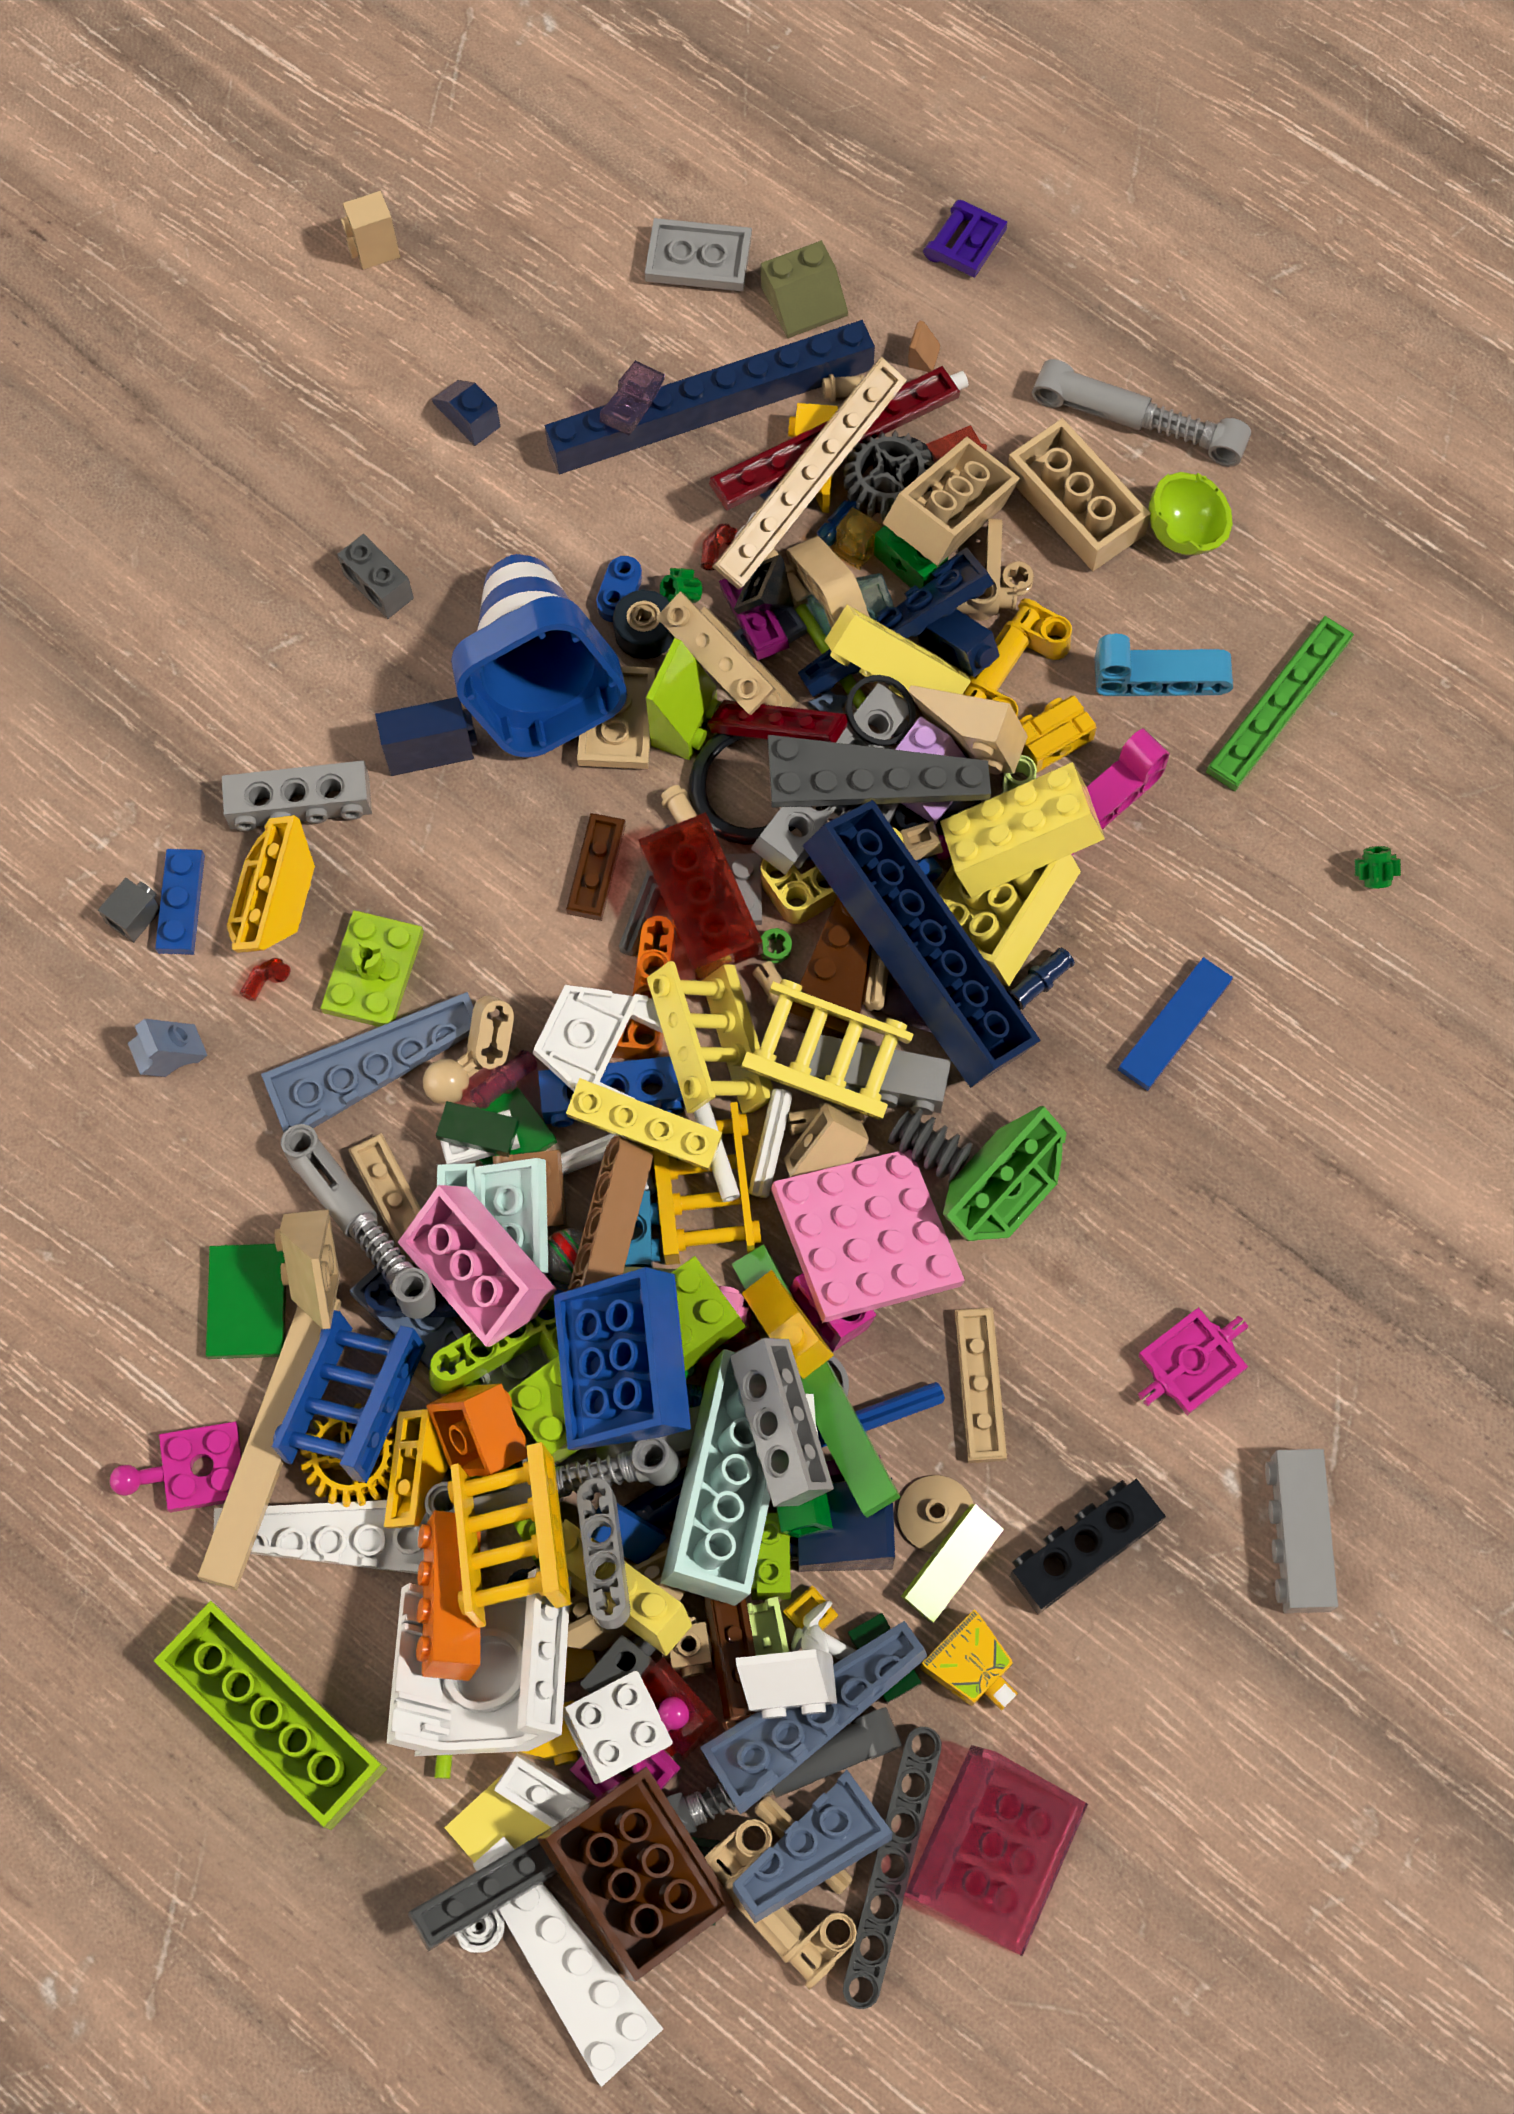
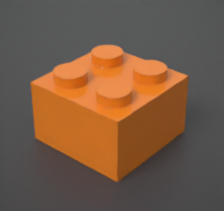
M502 1383L464 1386L426 1405L450 1470L451 1465L458 1463L469 1477L488 1476L496 1474L528 1457L525 1446V1434L516 1423L512 1412L511 1397L503 1388Z

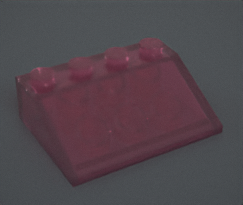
M971 1745L904 1896L934 1913L1023 1956L1088 1803L996 1751Z

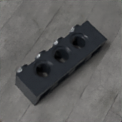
M1137 1478L1128 1485L1124 1480L1117 1483L1105 1493L1108 1497L1107 1501L1097 1508L1093 1503L1089 1504L1074 1516L1078 1521L1068 1530H1065L1063 1526L1058 1527L1043 1539L1047 1544L1037 1553L1029 1549L1012 1562L1016 1568L1012 1570L1009 1577L1037 1615L1125 1551L1165 1519V1514ZM1118 1512L1123 1515L1126 1521L1125 1528L1120 1530L1111 1528L1107 1524L1106 1514ZM1081 1534L1090 1536L1095 1543V1550L1089 1553L1080 1551L1075 1545V1537ZM1050 1557L1059 1559L1064 1565V1573L1059 1576L1048 1574L1044 1569V1560Z

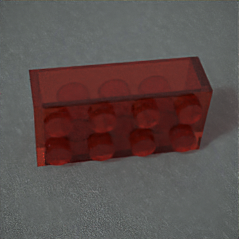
M706 812L638 839L643 859L668 917L674 926L675 933L696 981L707 977L724 964L736 965L763 954L762 939Z

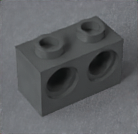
M364 533L337 554L343 575L387 619L414 599L409 578Z

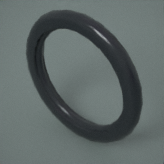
M717 733L702 747L692 765L689 777L690 802L694 811L700 817L701 824L715 836L728 842L751 845L756 842L767 825L757 828L735 826L718 816L709 804L706 794V778L712 762L724 748L735 741L747 738ZM789 827L790 832L796 829L795 827Z

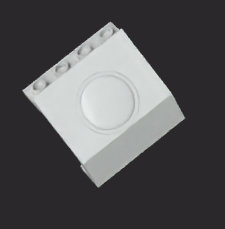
M535 1568L528 1572V1578L535 1577L536 1572H539L540 1568ZM568 1577L569 1589L571 1591V1577ZM408 1583L401 1588L387 1744L415 1750L414 1756L530 1751L562 1735L570 1605L555 1608L546 1596L536 1593L484 1606L486 1626L480 1627V1666L470 1681L422 1677V1662L417 1661L416 1658L417 1643L419 1637L422 1636L423 1623L417 1622V1608L420 1599L423 1598V1586Z

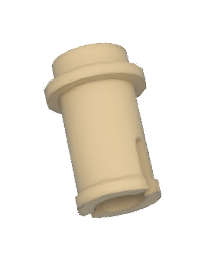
M829 374V378L822 379L824 399L830 398L831 402H835L836 398L848 397L864 378V375L834 377L833 374Z
M674 785L662 793V806L670 810L680 829L685 833L696 828L701 823V819L688 801L686 789H681L679 785Z
M767 961L762 963V965L769 974V977L764 975L759 966L752 974L767 994V1003L775 1007L779 996L769 993L773 981L780 984L782 978L775 969L773 962Z

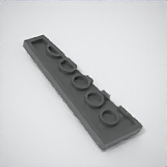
M768 735L772 808L861 805L871 800L876 804L989 800L991 796L987 760Z

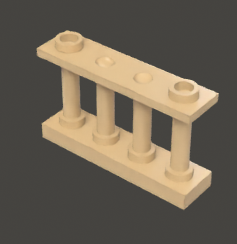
M681 591L656 617L676 639L684 643L694 658L749 715H752L761 704L796 708L800 704L708 608L704 606L699 610Z

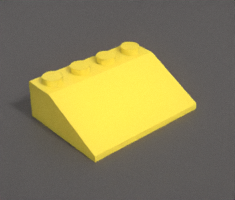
M1070 854L971 898L956 875L952 865L936 891L1001 984L1010 986L1081 871Z

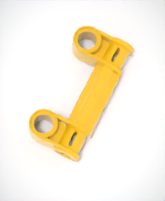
M1027 598L1020 601L1018 612L1012 621L1006 622L995 639L1000 657L976 677L971 676L969 678L971 682L962 694L1010 703L1017 718L1018 705L1016 702L997 691L1026 647L1044 655L1048 659L1059 660L1069 653L1072 636V625L1068 619ZM1057 635L1060 636L1062 639L1053 640L1049 637Z

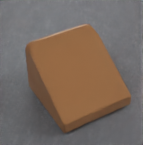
M919 320L909 346L908 365L910 368L930 372L934 370L940 351V343L925 322Z

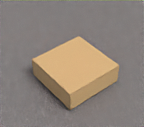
M933 821L899 831L903 836L904 845L915 860L943 852Z

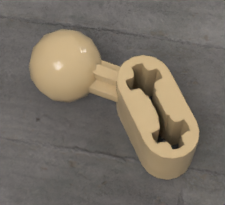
M488 995L480 998L475 1003L467 1044L468 1052L456 1061L440 1059L433 1062L424 1073L423 1089L427 1097L433 1102L445 1105L446 1101L452 1103L460 1101L468 1091L469 1078L482 1068L497 1069L505 1063L509 1052L514 1021V1012L507 1002L498 997ZM495 1009L500 1011L499 1016H493L492 1019L487 1018L488 1012H494ZM489 1045L493 1046V1052H487L486 1056L481 1054L482 1048L486 1049Z

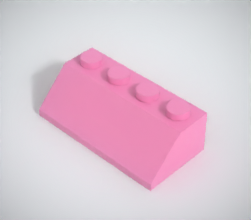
M438 1185L398 1241V1244L415 1264L428 1274L431 1283L486 1347H491L536 1318L557 1290L468 1187Z

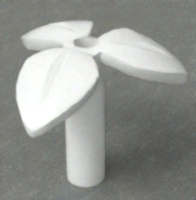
M831 1601L817 1605L804 1616L803 1629H796L791 1643V1652L799 1651L800 1648L802 1650L818 1649L832 1654L840 1660L856 1650L823 1632L818 1625L819 1620L831 1607Z

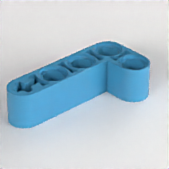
M1117 633L1105 635L1098 640L1094 660L1096 692L1100 695L1204 696L1222 695L1233 689L1231 653L1226 650H1130V638Z

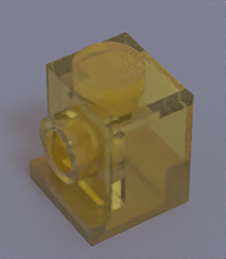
M852 507L836 527V545L832 551L844 561L861 570L874 553L875 533L881 529V524Z

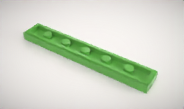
M1324 616L1207 767L1206 773L1233 791H1236L1345 650L1354 634L1327 616Z

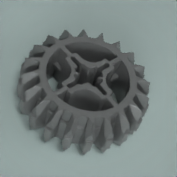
M881 430L878 434V439H874L868 434L865 444L858 442L855 446V452L848 454L847 464L843 468V475L845 476L844 488L848 491L850 502L856 501L858 511L867 509L870 519L876 513H879L884 521L898 494L905 489L904 483L909 480V476L916 474L918 478L935 463L931 461L929 450H923L921 440L911 443L909 433L903 439L898 438L896 430L892 433V437H886ZM874 463L875 469L870 471L869 476L863 478L864 471Z

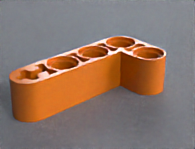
M652 916L643 923L632 996L639 994L652 998L647 982V977L650 975L646 974L645 971L653 966L661 968L667 962L674 961L676 946L674 926L666 917ZM657 934H662L659 945L660 950H656L654 947V940H656ZM629 1019L611 1058L631 1060L656 1058L661 1052L664 1035L644 1024ZM642 1034H649L654 1037V1040L649 1044L642 1045L636 1042V1039Z

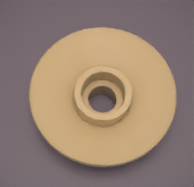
M940 1475L926 1476L913 1482L901 1496L897 1511L899 1527L904 1537L913 1546L922 1551L934 1553L969 1505L974 1503L968 1491L957 1481ZM932 1506H941L944 1509V1515L941 1518L932 1517L929 1511Z

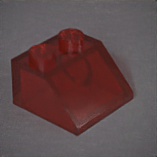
M661 1658L642 1679L657 1711L661 1702L668 1697H677L688 1707L689 1720L686 1725L680 1729L669 1730L668 1732L672 1739V1745L664 1750L671 1757L678 1753L684 1760L719 1728L715 1715L664 1658Z

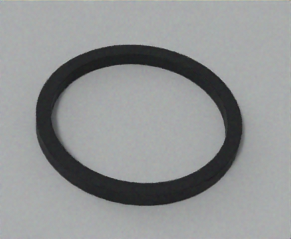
M872 675L863 678L853 686L846 700V716L849 725L861 739L877 746L896 744L906 736L914 725L916 710L913 698L904 685L889 676ZM877 681L888 683L898 689L904 696L909 708V720L905 730L899 736L886 740L877 739L862 731L856 723L852 712V702L857 690L866 683Z

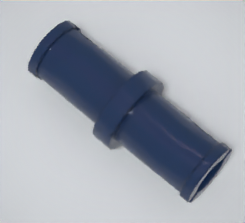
M1061 947L1057 948L1039 966H1032L1028 970V976L1008 991V994L1019 1010H1023L1042 991L1048 992L1053 988V982L1070 967L1074 966L1073 957L1066 949Z

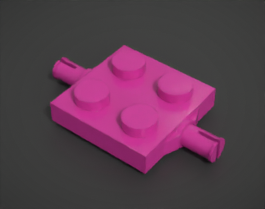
M1198 1307L1139 1353L1138 1357L1151 1371L1154 1382L1138 1393L1140 1400L1148 1396L1143 1403L1146 1406H1150L1152 1402L1165 1393L1173 1398L1188 1416L1248 1368L1247 1364L1235 1351L1232 1342L1234 1338L1248 1329L1245 1321L1239 1325L1243 1318L1236 1316L1234 1320L1221 1329L1216 1324L1210 1322Z

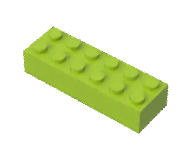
M696 1256L672 1272V1274H675L685 1371L746 1327L738 1313ZM558 1355L508 1392L512 1400V1407L536 1442L544 1444L553 1456L556 1465H559L578 1451L567 1449Z
M212 1601L154 1659V1662L324 1828L332 1830L388 1769L228 1614Z

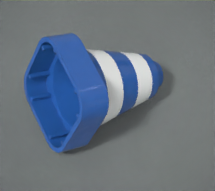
M515 554L497 562L488 571L484 581L477 632L464 638L454 649L451 658L457 695L465 708L505 752L518 757L543 755L614 717L623 708L627 698V689L619 658L579 606L568 598L547 564L536 557Z

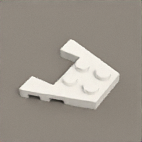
M565 985L534 1047L533 1054L573 1091H575L579 1078L631 1097L601 1083L600 1080L629 1019H633L663 1033L654 1001L646 995L635 994L634 996L614 994L608 990Z

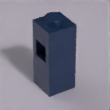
M957 609L951 615L939 618L926 626L925 630L917 635L919 642L972 677H976L1000 657L993 632Z

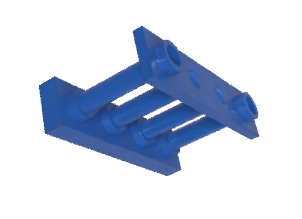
M334 1310L331 1328L321 1329L318 1345L282 1424L275 1430L271 1447L288 1464L293 1463L299 1449L341 1459L340 1465L352 1480L367 1484L426 1345L414 1328L400 1325L395 1338L391 1341L351 1332L353 1328L342 1313ZM345 1346L387 1356L381 1371L376 1375L337 1366V1363ZM329 1380L372 1390L366 1405L361 1409L321 1400ZM314 1414L357 1424L350 1441L343 1444L307 1435L306 1432Z

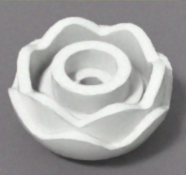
M499 1910L479 1921L483 1924L481 1930L476 1929L477 1923L455 1935L460 1946L469 1952H487L493 1949L502 1938L505 1927L504 1918Z

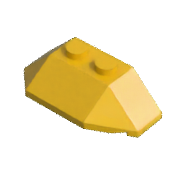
M295 815L269 818L264 826L265 831L257 838L245 858L227 922L232 949L237 953L264 951L298 932L315 865L300 819Z

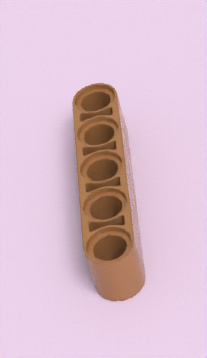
M614 1136L609 1141L602 1159L568 1291L623 1274L652 1163L653 1151L651 1148L620 1136Z

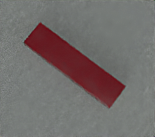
M723 700L708 722L711 733L768 739V735L835 743L849 724L846 714L765 704H761L752 715H749L737 701Z

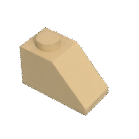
M825 1103L784 1157L789 1176L794 1177L852 1163L855 1158H859L864 1153L869 1138L861 1121Z

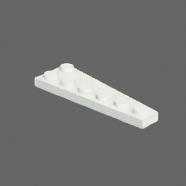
M503 1837L481 1856L473 1866L476 1871H479L513 1851L514 1848ZM542 1883L500 1908L499 1911L595 2079L602 2087L664 2028Z

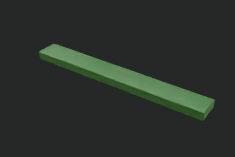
M764 1244L732 1263L745 1290L772 1270L794 1299L775 1261ZM826 1361L805 1379L800 1376L805 1394H814L816 1426L863 1515L868 1518L901 1498L829 1362Z

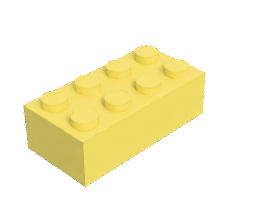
M1073 762L940 821L955 873L971 898L1105 839L1088 789Z

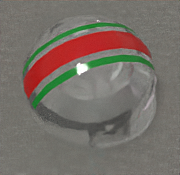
M564 1228L548 1237L549 1273H544V1275L554 1286L560 1289L568 1290L583 1234V1231L579 1229Z

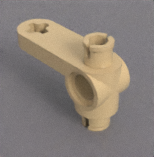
M988 519L985 569L994 582L982 594L988 598L969 599L956 608L977 621L988 620L994 615H998L999 608L1016 610L1017 587H1000L1002 519Z

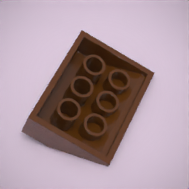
M647 1767L642 1768L570 1814L537 1838L626 1980L636 1982L736 1907Z

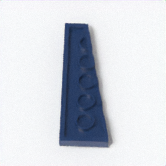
M966 547L932 572L934 579L924 587L919 589L915 585L905 592L906 600L897 607L890 608L886 606L878 612L875 621L905 638L914 637L922 633L926 626L937 619L951 615L958 606L969 599L981 596L994 582L986 569ZM829 649L800 670L798 674L812 697H815L819 693L828 692L838 681L848 675L858 673L861 668L851 662L848 666L839 663L830 656L832 651Z

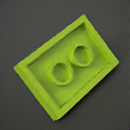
M353 910L321 1005L322 1012L377 1027L395 1021L424 934L423 927Z

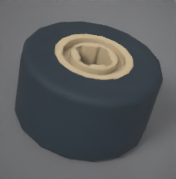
M639 590L629 593L618 602L613 614V627L616 642L623 652L633 658L651 659L668 651L675 637L656 618L670 603L666 597L656 591Z

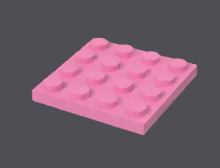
M911 1149L904 1153L897 1151L773 1182L771 1191L822 1323L958 1288L964 1283V1277L917 1162L912 1160Z

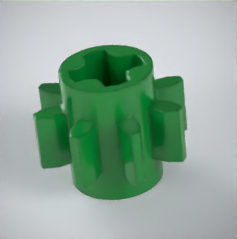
M670 568V575H666L660 583V594L671 602L681 591L692 603H696L702 596V582L694 577L695 570Z
M1386 846L1365 848L1362 858L1355 859V876H1359V880H1364V886L1368 888L1380 889L1392 885L1393 876H1401V859L1396 858V854H1391V848Z

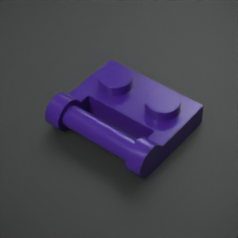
M957 200L951 207V215L935 239L927 243L923 254L932 262L940 261L975 278L1007 230V221L963 200ZM970 221L952 249L946 247L961 222Z

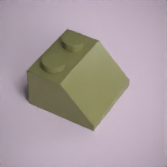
M822 240L761 263V288L787 339L848 316V309L835 264Z

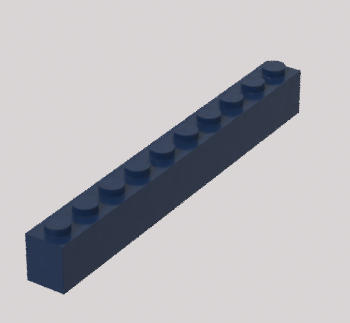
M862 319L546 424L544 426L548 449L560 475L822 387V379L829 378V374H833L834 377H846L868 372L874 365L875 345Z

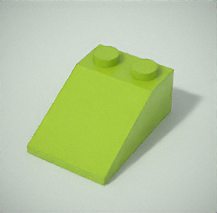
M674 638L646 696L651 746L690 760L695 749L700 750L707 735V731L704 729L719 708L721 702L717 700V687L684 643Z

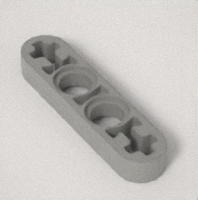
M591 1478L585 1481L577 1491V1506L589 1606L593 1617L601 1627L616 1629L627 1622L630 1616V1601L617 1500L609 1483L601 1478ZM597 1492L602 1494L599 1497V1506L603 1514H596V1510L591 1503L594 1500V1494ZM600 1526L611 1528V1534L606 1541L601 1543L591 1541V1535L596 1528ZM605 1562L614 1563L616 1570L610 1578L600 1580L595 1577L596 1570L601 1564ZM604 1592H610L616 1604L611 1615H606L604 1612L608 1607L607 1597Z

